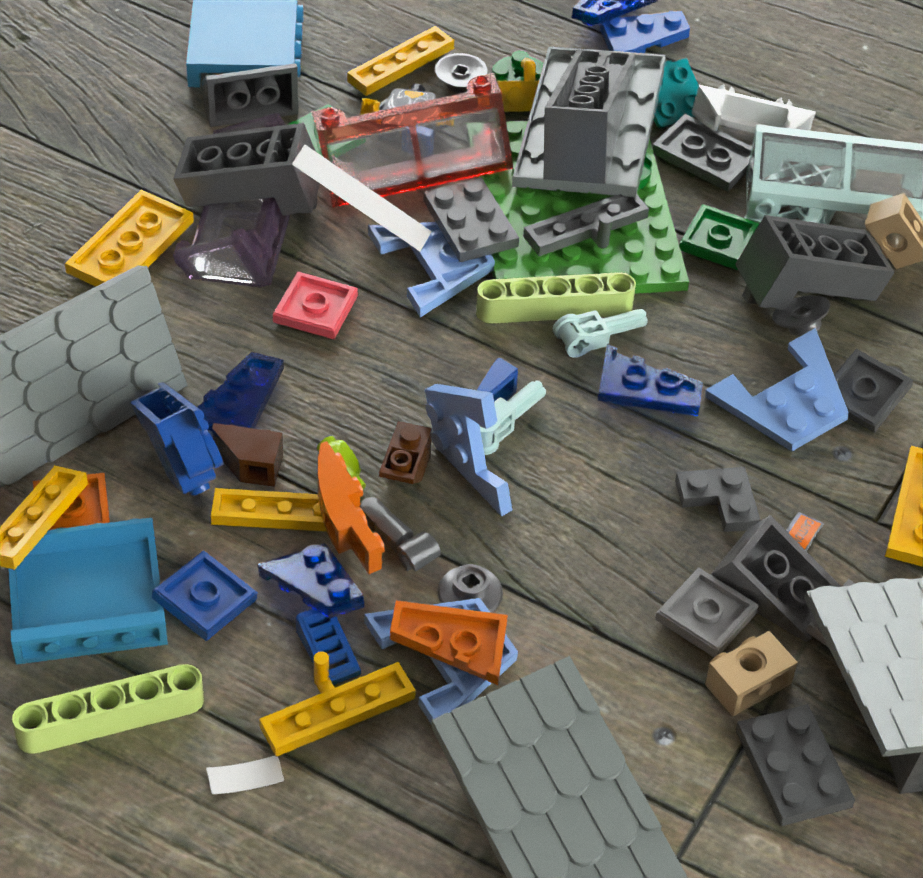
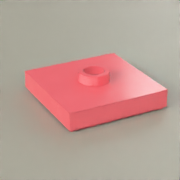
M297 271L273 313V323L335 339L358 297V288Z

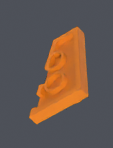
M396 601L390 628V640L498 685L508 615Z

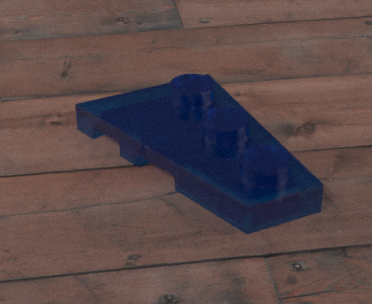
M581 0L572 8V18L580 20L585 25H599L653 4L657 0Z
M607 344L598 401L693 416L699 415L703 382L668 368L656 369L646 365V359L636 355L629 358L617 353L618 348Z
M251 352L226 375V381L215 391L211 389L203 396V402L197 407L204 413V419L208 422L209 427L207 430L212 431L214 423L255 429L284 370V360Z
M326 543L310 545L301 551L257 564L259 577L266 581L274 579L278 582L279 588L286 593L294 591L301 595L303 603L328 618L340 616L365 607L362 592Z

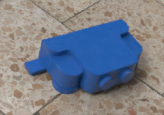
M160 382L158 383V389L130 403L140 424L146 430L171 483L182 494L189 492L191 496L198 495L210 488L208 482L216 479L213 468L216 469L224 465L221 454L207 430L209 425L204 419V413L166 383Z

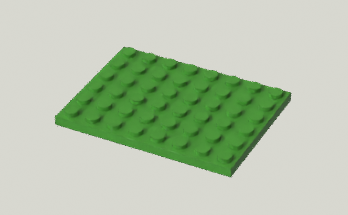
M528 121L466 124V136L474 178L482 177L519 237L518 247L491 254L495 260L492 271L494 279L626 273L632 276L636 282L635 294L688 291L689 279L650 139L647 152L652 159V173L648 184L637 191V195L649 208L648 218L612 230L609 245L606 248H599L592 238L538 256L523 237L524 227L614 195L560 191V189L556 191L532 189L529 187H512L513 173Z

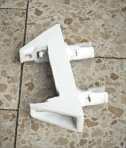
M699 85L692 109V114L713 131H717L718 126L723 125L755 133L756 125L810 131L816 113L815 111L793 107L790 100L785 105L782 98L771 102L735 93L732 86L729 91H726L725 85H721L718 89Z

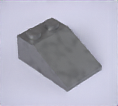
M771 515L748 528L711 573L713 577L759 605L757 612L759 615L805 642L813 637L807 633L806 628L814 618L804 599L806 591L823 586L841 587Z

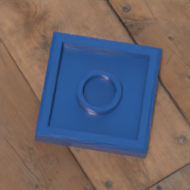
M203 550L153 589L152 599L207 641L257 600L258 592Z

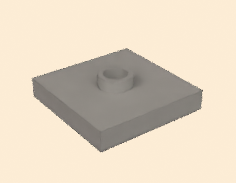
M698 567L657 611L655 620L715 657L725 650L757 614L759 605Z

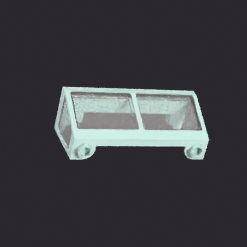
M756 125L746 174L748 218L763 219L764 215L776 216L780 211L781 204L868 214L870 204L905 193L923 220V144Z

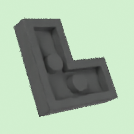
M745 467L677 472L675 482L682 508L717 505L724 532L747 530L761 521Z

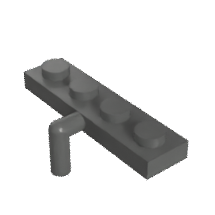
M619 194V196L614 195L524 227L523 237L538 256L592 238L596 245L603 249L609 245L612 230L648 218L649 208L638 195L636 197L622 196V194Z

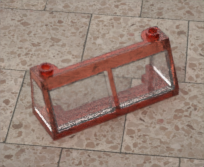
M494 73L478 75L472 78L467 83V92L353 117L346 118L342 110L333 107L312 111L319 154L381 197L513 169L502 94ZM327 189L332 207L349 204Z

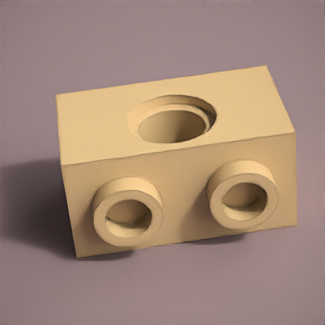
M905 193L870 204L868 216L865 220L866 230L875 238L885 258L891 261L895 269L923 261V220Z
M767 631L758 637L752 636L747 638L738 648L729 653L722 652L715 656L709 663L705 685L733 717L791 685L798 662L770 631Z

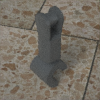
M370 497L362 501L361 509L366 516L368 527L373 533L377 532L382 541L397 553L407 571L413 569L416 572L441 556L440 547L430 534L420 532L413 537V531L394 514H391L389 509L379 499Z

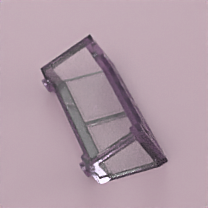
M279 113L214 130L213 134L282 126L285 123ZM275 197L204 206L192 245L186 240L179 241L174 250V260L189 279L258 288L271 285L290 215L282 216Z

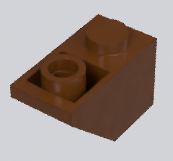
M398 421L381 465L379 477L410 484L422 481L431 456L432 428Z
M214 423L212 427L213 440L224 464L236 478L243 483L275 487L283 459V433Z

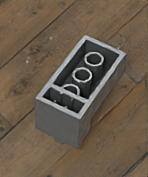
M304 123L187 137L173 178L186 207L275 197L282 216L293 215L294 213H312L313 209H316L317 192L320 185L319 182L292 165L304 145L315 151Z
M764 215L735 264L747 284L743 292L746 303L758 304L759 307L764 308L774 307L780 310L787 309L798 291L826 294L831 297L841 296L855 300L876 301L895 273L867 230Z

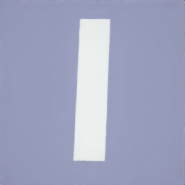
M304 145L292 165L418 251L422 250L432 231L307 145Z

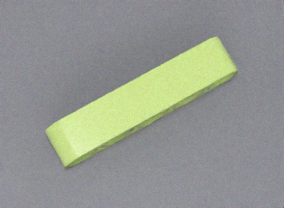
M626 273L486 280L478 286L476 315L485 323L558 320L567 314L579 315L594 310L598 312L600 317H610L632 310L636 282L632 276Z
M182 664L20 705L12 715L17 744L26 753H40L195 713L204 703L202 674L195 666Z

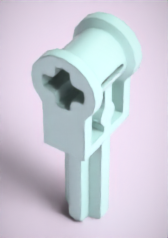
M643 309L601 318L598 312L594 310L579 315L567 314L562 316L555 322L553 333L565 343L567 354L575 358L586 354L588 351L608 346L610 335L646 326L648 320Z
M540 381L530 382L508 401L500 397L494 402L497 416L496 424L487 429L480 426L485 455L494 453L499 447V442L514 431L515 420L545 396L546 389Z

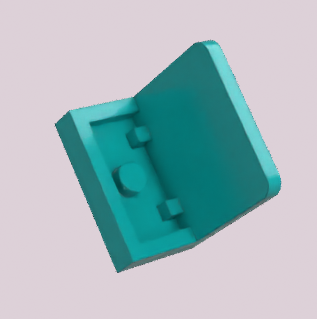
M687 58L675 62L672 60L665 62L664 75L654 115V121L658 128L663 129L674 125L684 114L695 117L692 114V109L699 85Z

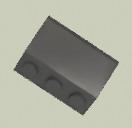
M296 63L206 76L202 80L203 105L210 127L298 114Z

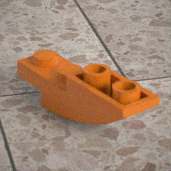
M327 441L320 444L318 455V498L324 526L338 554L352 549L367 573L371 574L382 569V553L385 552L384 543L377 532L372 533L368 527L366 516L360 508V497L363 496V489L359 480L355 476H350L342 455L339 452L335 453Z

